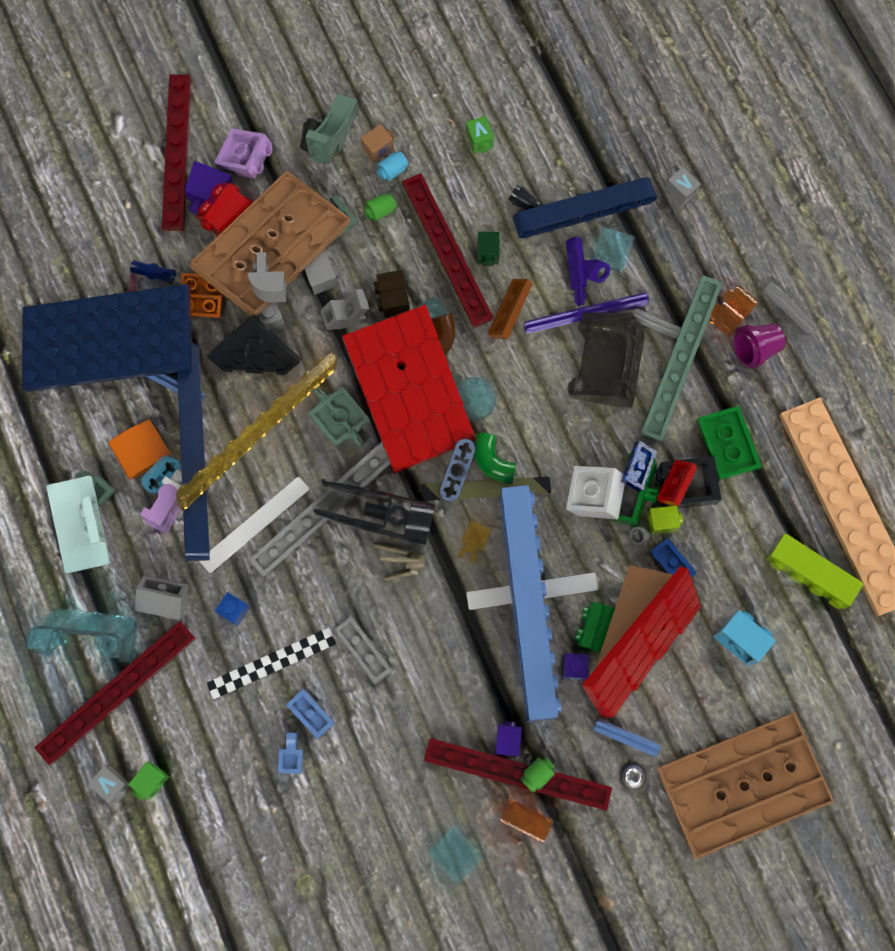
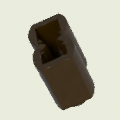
M402 270L376 274L377 281L373 282L375 295L380 294L381 298L377 299L379 312H383L384 317L387 318L409 311V300Z

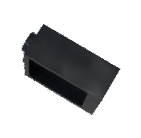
M715 457L681 460L692 462L697 467L702 466L707 496L683 498L677 508L717 505L722 498ZM674 461L661 462L658 469L655 470L657 483L660 482L661 488L669 474L668 470H671ZM660 502V504H663L664 507L673 506V505H668V504H664V503H661V502Z

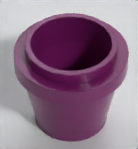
M774 323L759 326H742L736 330L733 340L734 350L742 364L751 369L762 366L766 360L783 351L786 343L782 329Z

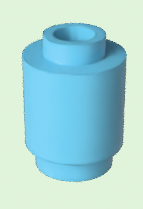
M400 151L397 153L393 152L377 164L378 169L376 171L383 181L386 179L390 182L404 172L409 164L406 157Z

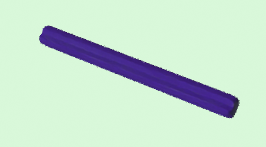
M640 293L524 322V329L527 334L629 310L648 305L649 298L647 293Z

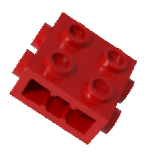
M220 183L212 188L210 192L212 195L199 206V212L195 217L201 221L200 225L205 230L212 231L217 237L253 201L242 196L239 193L240 189L233 183Z

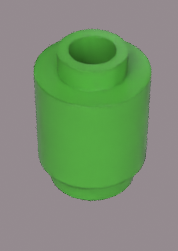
M383 193L365 202L364 213L369 220L372 219L375 222L393 213L397 206L390 193L386 195Z
M538 757L523 772L524 776L520 780L534 793L537 789L540 790L555 775L552 771L555 766L546 757L542 760Z

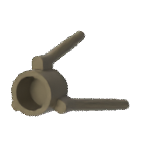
M373 544L375 548L406 555V557H379L380 561L405 562L406 569H410L409 571L385 576L383 578L384 581L410 575L418 576V571H424V553L383 544Z

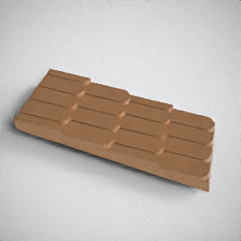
M287 170L191 261L190 268L228 299L230 298L233 303L243 311H246L247 314L257 316L271 303L259 299L251 289L248 272H253V261H257V252H266L268 272L284 271L287 287L298 277L302 270L350 224L351 218Z
M796 712L657 768L694 859L835 801Z

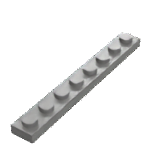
M382 442L336 483L365 487L390 465ZM329 488L253 555L249 561L265 577L328 520V518L316 516L313 512L314 509L336 513L355 494Z

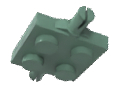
M320 386L316 387L317 390L314 389L313 393L320 402L308 413L310 418L335 448L350 439L355 442L358 448H361L362 445L364 446L366 441L359 435V432L370 423L369 417L344 387L329 395H326Z

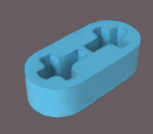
M171 455L161 457L142 477V486L150 493H158L160 487L163 486V479L165 477L171 479L176 469L180 470V463ZM167 462L171 464V470L166 469L167 467L165 466V464ZM151 478L157 483L155 486L150 485L149 480Z

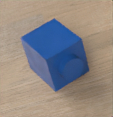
M227 592L215 609V612L238 627L250 607Z

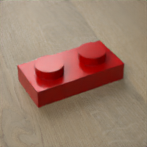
M675 460L658 494L657 500L664 504L679 507L697 466L692 462Z

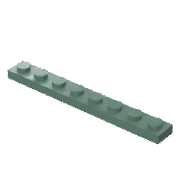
M704 275L701 276L640 435L660 443L662 442L723 284L722 282Z

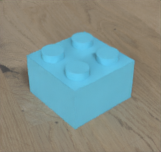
M738 610L728 616L712 637L745 665L751 666L760 662L776 640L767 628L759 627L753 622L754 618L749 613Z

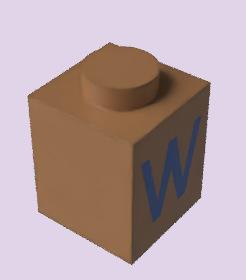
M381 124L360 138L361 148L373 163L394 150V136L389 129L385 130Z

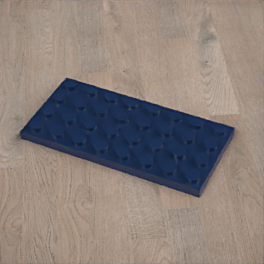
M188 284L23 307L22 390L25 392L192 371L190 286Z

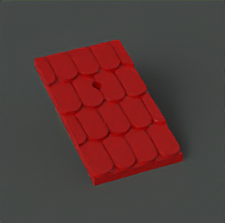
M426 304L342 336L394 474L453 451L455 444L462 439L474 442L475 437Z
M629 565L595 670L582 684L601 717L609 719L617 714L630 693L638 689L655 662L663 658L678 634L682 635L701 608L688 568L679 567L674 574Z

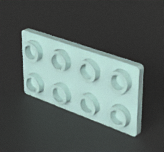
M92 476L47 485L46 488L65 573L110 564Z

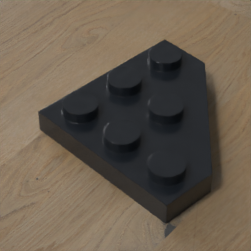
M254 314L210 351L207 356L223 372L241 370L245 371V373L254 374L274 372L276 375H286L301 361V358Z

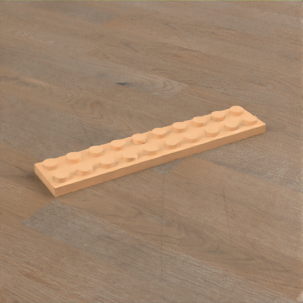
M821 398L780 413L779 417L851 566L858 580L864 583L862 588L876 617L895 610V547Z

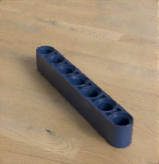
M645 177L520 211L513 215L512 219L518 237L524 239L645 206L654 202L657 199V195L651 179Z

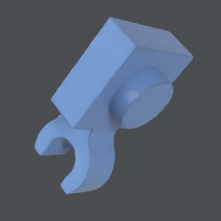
M287 733L286 749H279L278 773L302 774L303 750L297 749L298 733Z

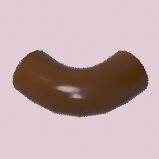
M452 313L431 318L445 356L452 349L455 339V323Z

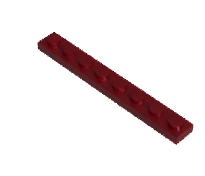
M169 75L162 207L163 231H184L185 188L187 185L191 98L190 75Z
M422 173L403 180L402 185L473 329L492 321L493 315Z
M179 621L34 747L48 765L52 766L194 642L196 638Z
M429 739L424 762L530 790L520 780L524 776L523 772L530 765L436 739ZM554 772L555 775L540 790L537 789L535 791L607 811L612 787Z

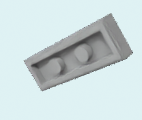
M352 616L333 629L374 685L393 671Z

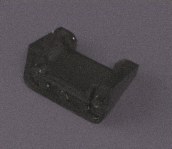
M583 313L582 321L578 325L579 333L585 339L579 377L572 378L568 383V395L577 400L620 408H632L644 344L643 326L633 313Z

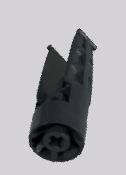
M325 479L321 480L322 485L325 487L386 503L389 502L388 507L366 502L363 515L384 520L383 525L319 509L313 510L316 516L319 515L369 532L426 545L435 504L370 488L329 482ZM392 499L411 504L410 511H407L400 505L391 507ZM396 511L401 512V516H404L398 522H395L394 517H391V514L395 515ZM387 520L394 528L406 527L404 535L385 530Z

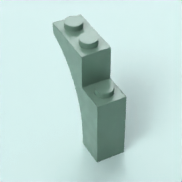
M337 93L332 107L322 124L314 131L308 130L306 142L309 157L313 161L330 164L335 151L341 152L358 112L356 99Z

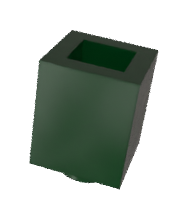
M478 231L477 264H482L483 266L498 264L499 232Z

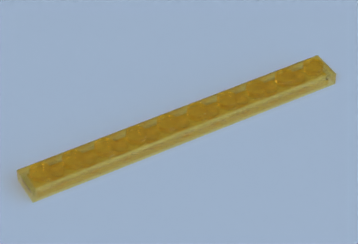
M330 353L325 358L319 359L315 368L311 371H306L301 380L296 385L292 384L282 398H277L267 412L263 411L260 413L255 423L251 426H246L241 435L236 440H231L220 455L216 454L213 456L207 467L198 470L187 485L183 484L177 490L176 506L183 511L189 507L336 370L337 357Z

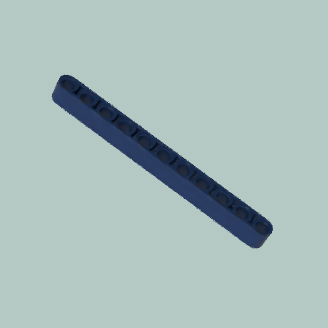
M191 343L192 371L177 372L185 561L210 560L199 343Z

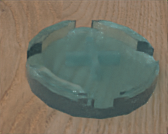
M470 377L462 380L456 386L469 420L478 421L492 413L496 405V393L488 381L478 377Z

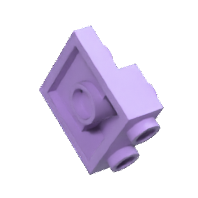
M231 128L214 164L217 168L235 171L238 176L255 179L257 174L263 172V162L266 156H270L272 153V143L265 134Z

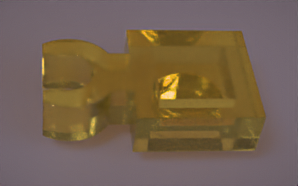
M470 521L462 539V542L467 543V546L460 551L459 558H463L466 552H470L472 555L470 563H474L477 558L476 549H484L492 530Z

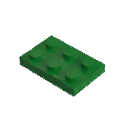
M740 406L697 418L696 422L709 457H715L719 481L752 472L762 467Z

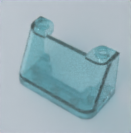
M53 609L28 632L25 649L39 654L53 655V650L56 647L67 644L68 634L99 637L98 650L103 656L117 658L121 663H132L138 624L133 618L124 615Z

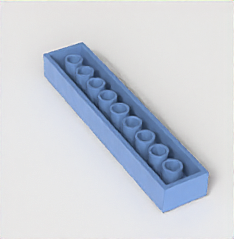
M529 485L501 488L499 501L526 723L554 720L561 713L560 698L555 697V690L558 689L557 675L552 673V667L555 665L554 651L549 649V644L552 642L551 628H547L546 621L549 618L548 604L544 605L543 602L546 595L545 581L541 582L540 578L543 573V561L538 559L539 550H541L539 536L535 537L538 521L537 515L532 514L533 505H535L534 492L529 491Z

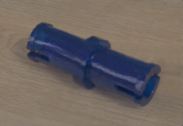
M133 260L131 264L135 265V267L130 266L132 274L147 276L150 280L159 279L173 283L175 278L171 277H176V270L160 267L156 263L147 264Z

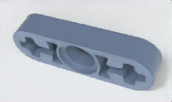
M468 439L458 441L451 454L439 488V495L445 501H454L460 495L475 453V446ZM465 443L468 444L467 448L470 449V453H465L463 460H467L466 464L461 460H454L455 456L460 457L462 451L459 449V446H463ZM454 464H460L463 468V473L459 477H455L451 473V467ZM447 477L460 481L459 485L454 483L452 490L455 491V495H450L449 498L446 497L447 493L444 491V488H448L451 481H447Z

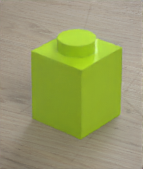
M677 506L650 508L647 512L650 535L677 532L681 528L680 525L683 524L681 511L678 512Z

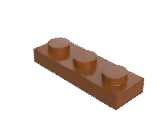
M512 279L487 335L492 339H508L533 284L528 279Z

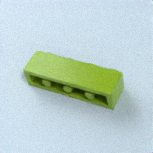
M786 533L779 537L766 560L771 562L770 565L774 569L785 571L793 581L805 584L809 587L810 592L827 598L829 604L837 609L850 607L864 585L863 582Z

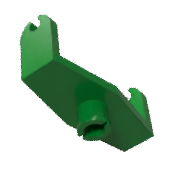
M629 453L627 455L628 461L647 466L648 469L640 488L632 518L619 515L618 519L609 520L631 527H638L646 502H657L656 497H658L660 490L653 489L651 486L658 464L656 459Z

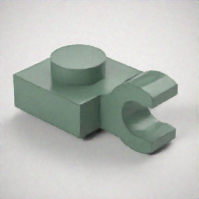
M80 470L75 478L92 475L86 470L84 472ZM96 475L92 479L98 506L102 507L115 492V489L101 476Z

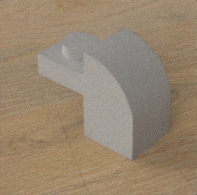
M257 252V261H253V272H248L253 293L259 299L266 302H286L284 271L268 272L266 252Z
M363 289L355 290L345 300H330L320 311L326 330L347 328L366 319L364 313L369 310Z

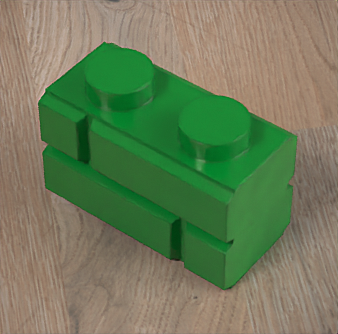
M593 601L589 603V606H584L581 614L584 624L582 628L578 627L574 640L578 642L577 648L600 655L615 608Z

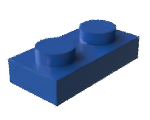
M668 538L649 552L665 573L674 574L679 567L688 568L691 577L697 573Z

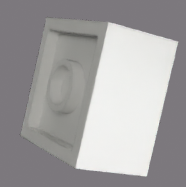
M574 466L566 509L580 517L618 519L626 476L615 468Z

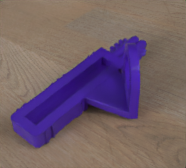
M576 236L566 240L570 285L571 289L575 290L573 299L575 304L580 306L584 305V300H586V291L583 288L587 286V279L596 283L604 282L610 274V265L598 259L584 260L582 239ZM605 268L603 276L598 278L597 275L600 269Z

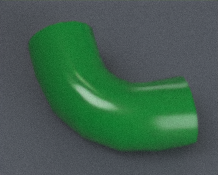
M476 433L474 458L479 469L490 479L512 484L516 463L501 460L496 455L497 437L495 435Z

